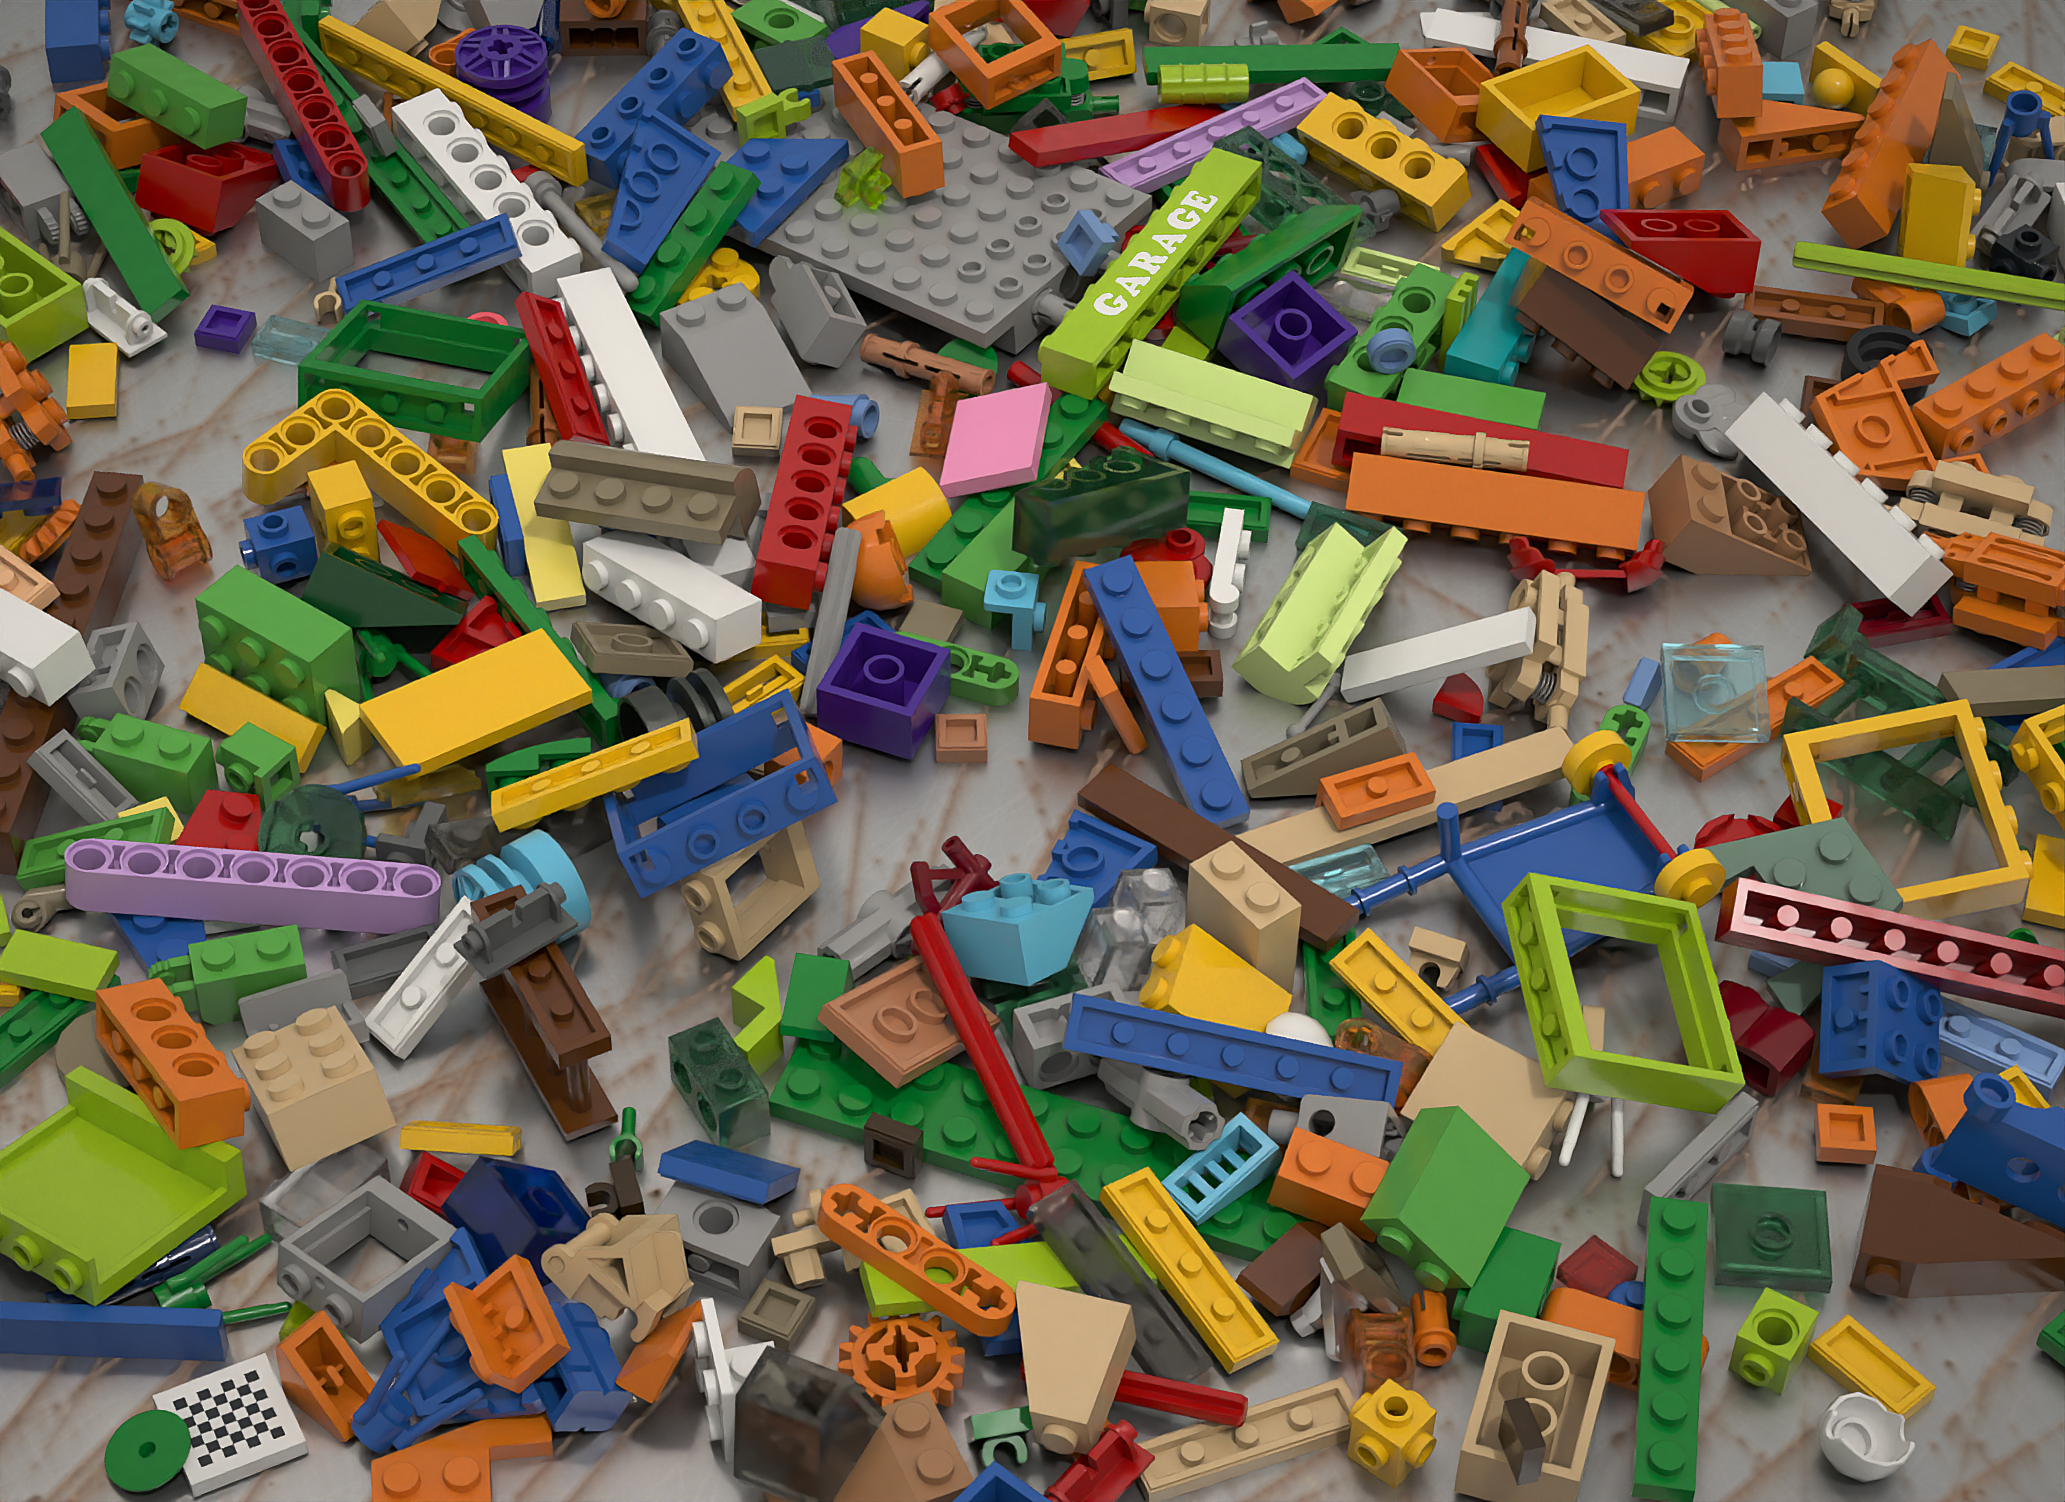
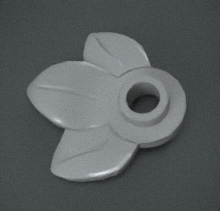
M1706 384L1700 386L1694 395H1683L1676 400L1672 407V424L1681 435L1690 439H1699L1704 448L1709 452L1721 457L1736 459L1739 449L1724 433L1748 407L1735 403L1736 393L1733 389L1721 384Z

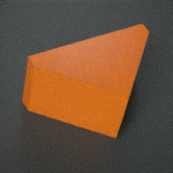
M319 1310L275 1346L282 1388L289 1401L339 1441L347 1442L355 1435L351 1427L353 1414L366 1401L375 1386V1382L326 1312Z

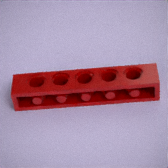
M796 395L756 558L751 594L761 599L762 602L809 611L813 591L823 593L858 432V426L850 425L852 405Z

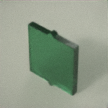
M822 35L796 41L785 40L782 44L753 50V56L772 92L777 96L782 91L790 88L797 89L798 93L803 91L811 93L814 89L833 85L831 61H834L835 58Z

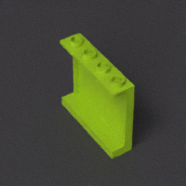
M80 1065L64 1076L69 1104L0 1151V1253L14 1260L22 1269L26 1271L32 1270L51 1281L62 1292L73 1294L96 1307L245 1197L247 1189L241 1150L222 1140L178 1150L138 1095Z

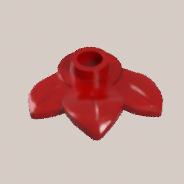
M1187 527L1170 528L1159 536H1142L1133 539L1123 547L1119 554V558L1131 555L1134 562L1192 561L1195 579L1204 580V590L1209 585L1213 575V566L1204 556V538L1197 531Z

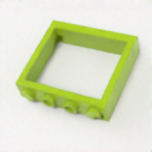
M1528 872L1501 903L1545 1087L1715 1115L1744 1087L1745 1080L1742 1067L1738 1059L1730 1030V1022L1725 1012L1717 976L1713 969L1705 940V933H1703L1695 903ZM1685 922L1688 928H1683ZM1561 928L1657 945L1689 1066L1591 1049Z

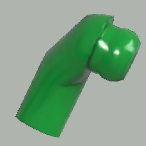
M855 457L851 460L847 481L860 496L895 479L885 478L868 458Z

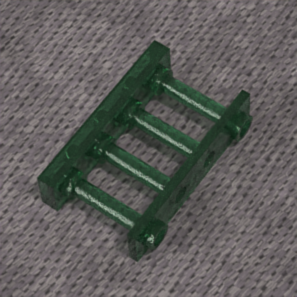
M1858 640L1846 653L1841 679L1845 681V684L1816 709L1793 696L1787 702L1780 737L1783 739L1785 734L1838 724L1833 720L1858 698L1882 711L1878 716L1947 703V700L1937 686ZM1981 717L1987 735V745L1984 748L1988 760H1995L2001 772L2002 785L2007 787L2018 777L2020 771L2013 760L2012 752L2008 748L2015 733L1988 717ZM1955 736L1920 742L1900 760L1880 750L1821 762L1947 841L1954 836L1963 804V800L1960 797L1972 787L1965 766L1943 786L1918 773L1942 749L1963 761Z

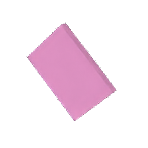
M1047 382L957 401L939 484L945 498L950 499L1033 482L1037 479L1052 393Z

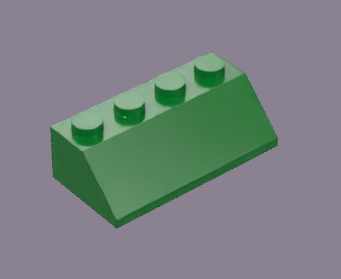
M1357 204L1314 205L1299 215L1296 213L1291 214L1277 229L1269 234L1261 233L1257 235L1243 250L1234 255L1228 253L1212 269L1202 275L1196 273L1189 277L1180 289L1181 298L1175 315L1212 351L1217 349L1228 317L1291 270H1294L1312 288L1341 271L1363 210Z

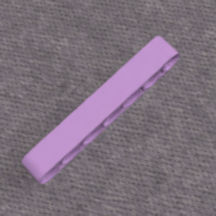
M93 838L82 839L72 843L64 853L66 899L70 905L85 911L276 926L297 924L298 927L380 934H394L430 923H435L437 927L439 923L441 879L434 869L420 864Z

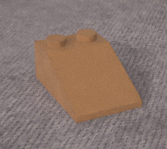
M929 1391L872 1410L762 1484V1491L767 1502H952L974 1479Z

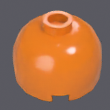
M884 509L852 521L846 528L858 530L862 535L851 592V599L854 603L866 610L870 609L878 612L893 610L914 603L915 596L912 584L905 586L902 575H905V571L908 570L890 520L885 521Z

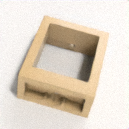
M802 820L679 880L681 895L687 904L694 926V935L700 947L711 953H718L738 961L744 958L821 886ZM759 851L767 879L734 908L725 880Z

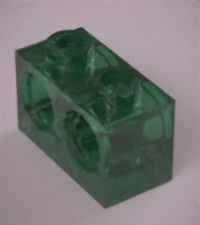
M718 1017L668 1037L671 1080L713 1145L735 1150L771 1134L769 1092Z

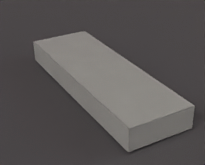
M1742 1091L1644 1188L1637 1224L1647 1230V1213L1651 1196L1689 1201L1752 1138L1759 1109L1758 1100Z

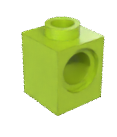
M1766 1287L1736 1335L1728 1369L1741 1375L1745 1380L1754 1385L1764 1386L1782 1395L1808 1351L1809 1344L1813 1339L1819 1312Z

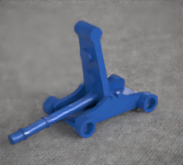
M1990 1072L1976 1075L1963 1095L1967 1108L1966 1112L1944 1143L1938 1146H1930L1923 1151L1914 1164L1912 1171L1934 1175L1952 1183L1951 1192L1957 1183L1962 1181L2065 1229V1109L2058 1106L2046 1109L2032 1108L2015 1102L2016 1093L2007 1080ZM2020 1158H2026V1159H2029V1161L2027 1162V1161H2024V1160H2022V1159H2020Z

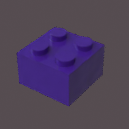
M1291 270L1228 317L1217 349L1244 374L1306 393L1326 378L1333 365L1339 366L1347 356L1349 346L1355 341L1358 330L1294 270Z
M856 622L816 688L817 728L837 738L912 760L933 724L936 714L940 712L950 694L951 649Z

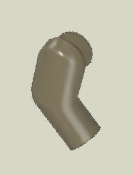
M65 884L32 888L14 906L11 912V921L16 929L37 932L58 911L76 908L70 905L66 899Z

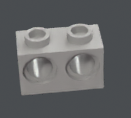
M138 621L93 630L86 648L96 669L68 691L67 699L80 720L83 717L94 716L96 719L102 718L111 721L116 713L145 720L165 665Z
M1116 980L1073 992L1129 1004ZM1073 993L1013 1009L1012 1052L1029 1086L1041 1090L1098 1073L1101 1059L1105 1058L1061 1048Z

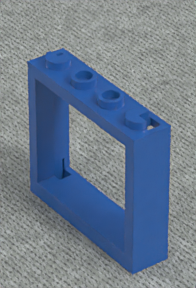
M788 688L696 733L699 758L692 760L684 769L675 773L660 772L642 779L637 786L631 789L634 796L622 802L620 798H616L613 790L602 794L617 855L641 899L838 802L811 732ZM784 707L788 720L777 725L771 713ZM797 747L801 757L800 760L641 837L638 825ZM806 770L809 781L799 785L794 775ZM645 849L647 850L650 860L647 859Z

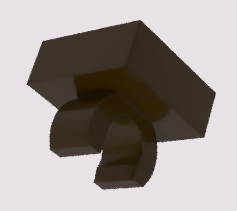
M631 1158L609 1163L612 1185L605 1182H597L585 1188L588 1207H595L600 1204L608 1205L605 1208L591 1211L592 1218L599 1213H609L621 1221L627 1215H645L644 1202Z

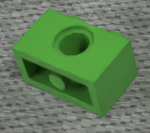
M751 0L731 13L753 56L797 46L806 66L815 69L812 56L817 44L828 37V26L781 0Z

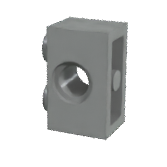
M675 1181L654 1213L678 1214L690 1278L750 1301L777 1260L771 1238L781 1236V1216L773 1214L762 1205L748 1204L719 1192Z

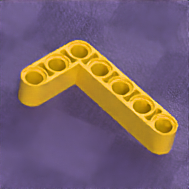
M328 389L319 393L251 442L243 451L242 489L247 499L256 504L268 505L280 501L308 480L307 472L325 468L334 460L339 464L355 460L366 485L458 559L457 541L474 534L487 550L493 549L496 551L499 516L494 506L354 395L345 390Z

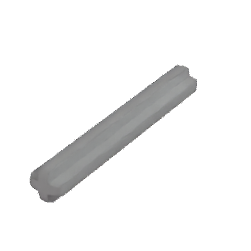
M842 527L835 531L799 706L800 713L808 718L817 719L816 688L838 654L841 646L862 538L861 532L855 529Z

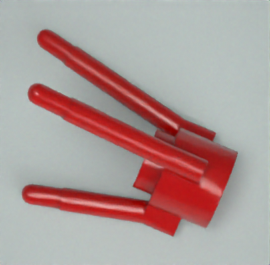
M972 1157L970 1159V1165L973 1168L1029 1179L1024 1185H1020L1016 1189L1014 1198L977 1201L1000 1200L1008 1211L1016 1210L1022 1219H1028L1031 1222L1028 1225L993 1239L990 1242V1246L1015 1244L1045 1231L1063 1229V1221L1069 1219L1073 1212L1074 1195L1069 1181L1064 1176H1058L1056 1167L1035 1168L981 1157ZM945 1206L929 1207L925 1210V1216L930 1219L943 1217Z

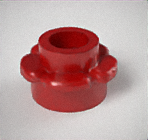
M958 82L940 91L928 100L931 106L936 108V112L946 111L957 115L967 109L964 100L969 98L970 94L969 92L964 93Z

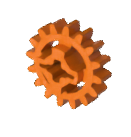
M871 1312L868 1313L867 1328L863 1329L852 1325L849 1328V1342H842L839 1345V1363H837L838 1384L844 1385L846 1402L852 1403L860 1400V1415L865 1416L874 1409L929 1391L936 1407L937 1403L951 1408L954 1404V1390L963 1389L965 1350L963 1347H957L958 1333L955 1329L942 1332V1317L939 1315H935L925 1322L921 1320L920 1313L909 1314L908 1317L893 1315L888 1316L884 1320H881L879 1317H872Z

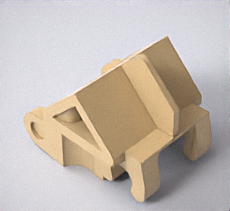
M599 1213L588 1221L586 1230L565 1245H553L543 1253L541 1258V1266L544 1273L567 1298L585 1303L601 1319L606 1316L609 1320L614 1321L623 1314L625 1308L634 1311L638 1323L631 1330L630 1337L637 1343L644 1340L655 1330L661 1316L666 1318L685 1306L694 1285L688 1275L678 1214L627 1215L619 1221L609 1213Z

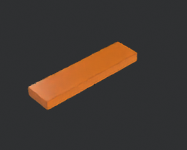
M1811 655L1667 740L1665 754L1701 783L1844 697L1847 683Z

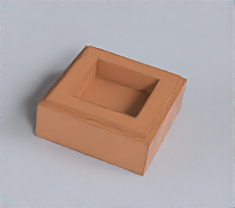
M936 714V763H987L986 714Z

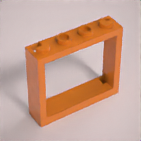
M1535 196L1527 199L1504 240L1506 243L1669 334L1694 293V285ZM1525 227L1536 232L1532 240L1522 235ZM1661 302L1671 307L1667 315L1657 310Z

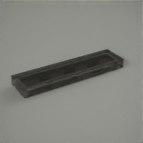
M1075 1179L1029 1207L1026 1216L1086 1295L1131 1305L1137 1337L1131 1351V1356L1145 1374L1190 1383L1210 1369L1214 1363Z

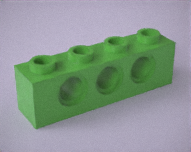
M1421 263L1415 266L1407 278L1401 277L1393 290L1392 298L1385 307L1379 306L1375 310L1365 333L1362 336H1356L1355 341L1349 346L1347 356L1339 366L1335 364L1329 370L1324 382V390L1328 392L1327 408L1342 412L1346 391L1397 401L1406 369L1391 374L1377 372L1370 364L1366 351L1367 344L1375 334L1390 328L1404 329L1411 334L1416 348V358L1408 368L1424 370L1440 349L1446 297L1458 278Z

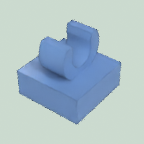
M1078 210L1056 245L1080 276H1094L1102 262L1109 256L1108 253L1114 244L1119 241L1120 236L1109 223H1101L1092 210Z

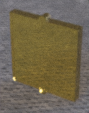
M460 764L441 767L411 781H407L404 777L372 787L373 792L377 795V801H385L392 808L482 789L480 778L475 775V770H467Z

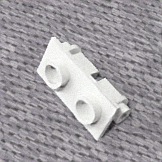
M92 277L83 283L82 290L89 326L110 343L117 342L118 349L129 358L168 337L165 331L152 322L151 316L147 312L137 310L125 299L117 295L116 292L110 289L108 282L103 278Z

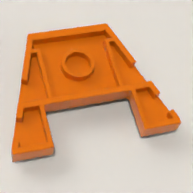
M1923 339L1911 343L1906 351L1896 356L1891 354L1882 359L1877 367L1862 375L1857 373L1815 396L1809 407L1820 431L1833 442L1829 447L1831 454L1834 456L1840 450L1856 464L1860 471L1854 477L1861 483L1868 477L1879 488L1906 491L1907 485L1916 470L1935 472L1939 460L1934 459L1901 391L1902 389L1934 384L1940 374ZM1980 453L1941 460L1948 463L1954 461L1971 464L1980 472L1990 474Z
M546 1412L480 1420L372 1460V1502H492V1461L553 1455L552 1425Z

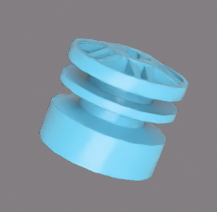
M539 829L503 846L500 859L489 854L477 860L476 866L473 864L467 865L453 874L452 886L457 904L464 895L476 901L520 884L528 895L536 890L537 885L542 882L548 885L553 882L559 883L567 897V900L560 905L578 922V927L556 939L555 942L557 944L587 929L592 918L588 896L573 863L561 846L548 833Z

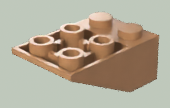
M1683 454L1679 455L1648 490L1654 537L1665 542L1662 554L1666 558L1665 561L1698 575L1808 576L1812 572L1801 512L1789 498L1774 495L1756 487L1749 480L1738 479L1717 470L1708 462H1699Z

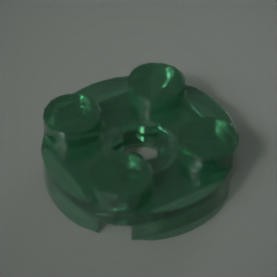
M306 784L291 789L292 793L285 795L280 801L275 800L262 817L258 831V847L260 852L362 860L367 846V828L364 815L344 794L329 786ZM319 824L321 825L320 832L326 836L323 845H318L315 851L307 852L308 845L300 841L302 832H311L313 826Z

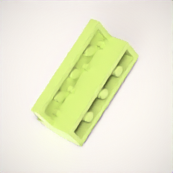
M1133 339L1123 373L1114 371L1109 390L1116 393L1110 410L1112 412L1290 469L1293 460L1306 439L1319 400L1312 395L1137 339Z
M1335 522L1307 544L1231 667L1255 689L1269 697L1293 705L1308 704L1319 699L1335 670L1345 659L1346 652L1353 640L1364 627V622L1371 610L1382 597L1383 590L1392 575L1400 567L1402 561L1398 558V555L1408 539L1393 526L1367 547H1364L1342 526Z

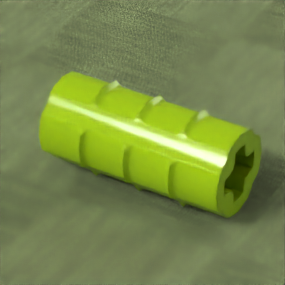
M1224 62L1222 64L1201 63L1199 65H1183L1180 63L1179 65H1159L1157 72L1159 104H1180L1181 106L1183 104H1202L1204 106L1206 103H1223L1224 105L1227 103H1247L1249 95L1248 66L1246 64H1226Z

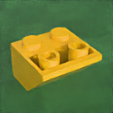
M1907 163L1896 252L1900 257L1965 267L1966 261L1973 260L1975 234L1970 233L1972 216H1978L1980 212L1981 189L1975 188L1976 183L1962 166Z

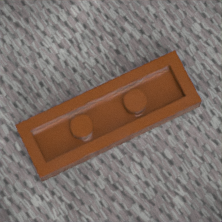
M1754 285L1753 293H1745L1743 309L1751 311L1755 318L1761 321L1771 318L1782 322V333L1802 335L1809 338L1819 337L1849 341L1852 335L1863 328L1883 325L1884 302Z

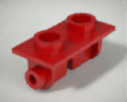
M1121 1419L1116 1425L1108 1423L1100 1435L1098 1443L1087 1455L1082 1454L1052 1486H1049L1044 1491L1043 1496L1051 1502H1116L1155 1460V1456L1134 1442L1138 1437V1433L1129 1422Z

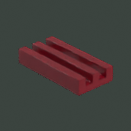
M1936 593L1918 610L1920 612H1916L1912 617L1888 597L1842 605L1839 617L1843 624L1848 623L1847 632L1851 638L1856 637L1855 646L1858 651L1948 636L1953 625L1951 618Z

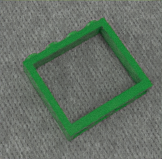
M361 299L298 365V409L325 390L341 389L354 395L393 427L481 443L529 386L528 368L535 360L525 331L522 328ZM368 311L380 313V320L373 319L371 322H368ZM369 350H375L494 373L479 390L358 368L354 367V365ZM465 403L473 404L474 411L466 410Z

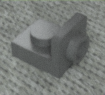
M426 801L417 821L411 820L409 822L404 837L380 833L375 841L377 861L420 864L436 871L450 842L446 805Z

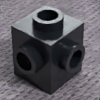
M2025 224L2009 234L2001 235L1995 241L1990 251L1992 258L1988 271L2053 281L2057 273L2056 262L2060 246L2042 235L2039 231Z

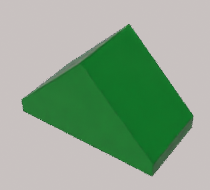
M803 953L795 954L780 1025V1035L834 1043L837 1036L817 1020V1017L824 1004L856 988L849 960Z

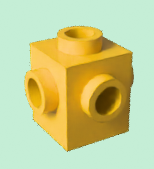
M1389 1378L1373 1395L1369 1392L1364 1393L1351 1409L1348 1417V1422L1352 1425L1347 1457L1395 1489L1414 1468H1420L1432 1454L1437 1442L1436 1438L1433 1437L1437 1411L1430 1407L1420 1394L1404 1389Z

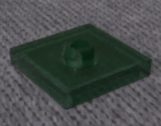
M1712 1183L1710 1207L1714 1286L1765 1289L1768 1287L1772 1290L1830 1294L1833 1278L1826 1191Z

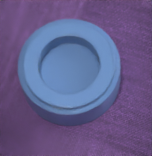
M1390 328L1375 334L1369 340L1366 347L1372 368L1380 373L1391 374L1400 372L1410 366L1416 358V348L1411 334L1400 328Z

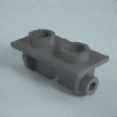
M542 882L537 885L536 890L515 901V908L511 911L503 908L478 924L474 922L468 925V933L462 935L461 940L454 943L453 946L487 981L578 927V922L560 905L567 900L561 885L557 882H553L550 885Z

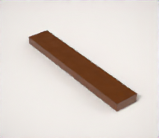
M1111 763L1077 793L1078 806L1113 827L1157 846V853L1189 871L1190 863L1232 840L1302 905L1298 937L1325 953L1359 922V909Z

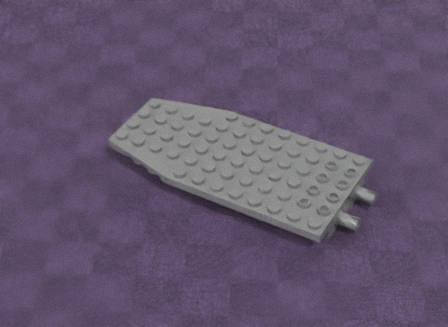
M808 68L820 92L821 105L811 108L812 115L808 119L785 126L787 137L784 139H845L849 143L850 155L756 248L776 257L778 255L789 257L794 265L803 261L811 263L812 266H815L814 268L838 273L845 287L984 349L992 344L1016 355L1051 325L1058 327L1065 313L1069 309L1073 310L1077 303L1083 299L1087 288L1091 284H1096L1103 276L1110 261L1117 259L1122 254V243L1125 239V233L1152 211V196L1070 162L1035 168L1010 150L1008 147L1009 137L955 116L950 112H936L935 107L920 101L915 105L942 141L945 187L928 191L921 196H911L903 199L835 106L832 72ZM719 91L683 126V128L721 152V155L702 184L710 177L721 161L726 162L741 148L737 122H734ZM701 185L692 197V199L690 200V202L688 203L687 207L690 205V203L693 201L695 196L700 191ZM1078 210H1092L1101 223H1109L1120 236L1119 241L1114 244L1108 253L1109 256L1102 262L1094 276H1080L1056 245ZM738 226L730 227L725 234L746 243L745 233Z

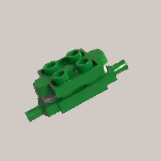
M1002 42L992 45H977V53L988 64L1025 45ZM1061 42L1060 76L989 110L985 109L958 78L964 93L969 92L970 96L964 100L967 109L955 116L984 126L997 133H1011L1093 119V114H1119V95L1093 96L1089 90L1087 63L1080 59L1066 58L1065 44Z

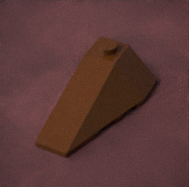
M1876 1163L1857 1233L1850 1287L1868 1290L1878 1295H1891L1906 1299L2065 1291L2064 1232L2037 1220L2024 1223L2013 1220L1999 1213L2000 1204L1985 1197H1982L1975 1203L1951 1192L1952 1183L1937 1176Z

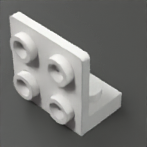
M713 1298L700 1299L702 1321L692 1323V1334L697 1355L694 1358V1367L699 1392H705L707 1401L704 1411L710 1441L721 1440L726 1463L796 1450L795 1432L773 1341L724 1349Z

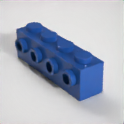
M682 27L574 137L585 143L588 179L614 191L618 190L638 116L645 103L683 127L734 75L719 42Z

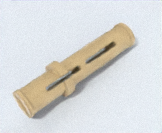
M1384 426L1381 456L1424 462L1473 466V469L1481 470L1485 467L1526 472L1530 441L1486 437L1484 432H1476V436L1454 435Z

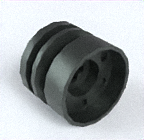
M704 668L689 672L686 679L679 676L672 678L667 683L666 695L660 688L649 686L622 696L617 705V717L623 742L688 717L695 733H698L735 714L719 681L709 670Z

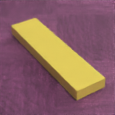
M550 443L502 450L505 473L508 475L524 536L526 566L536 608L542 607L545 611L586 605L585 589L569 521L539 517L534 506V500L552 468L548 456L551 449Z

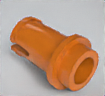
M1427 1289L1423 1290L1425 1309L1422 1308L1421 1296L1418 1293L1414 1294L1410 1299L1415 1333L1411 1337L1410 1349L1420 1363L1435 1367L1446 1364L1452 1358V1354L1456 1350L1457 1340L1454 1333L1449 1330L1446 1296L1440 1291Z

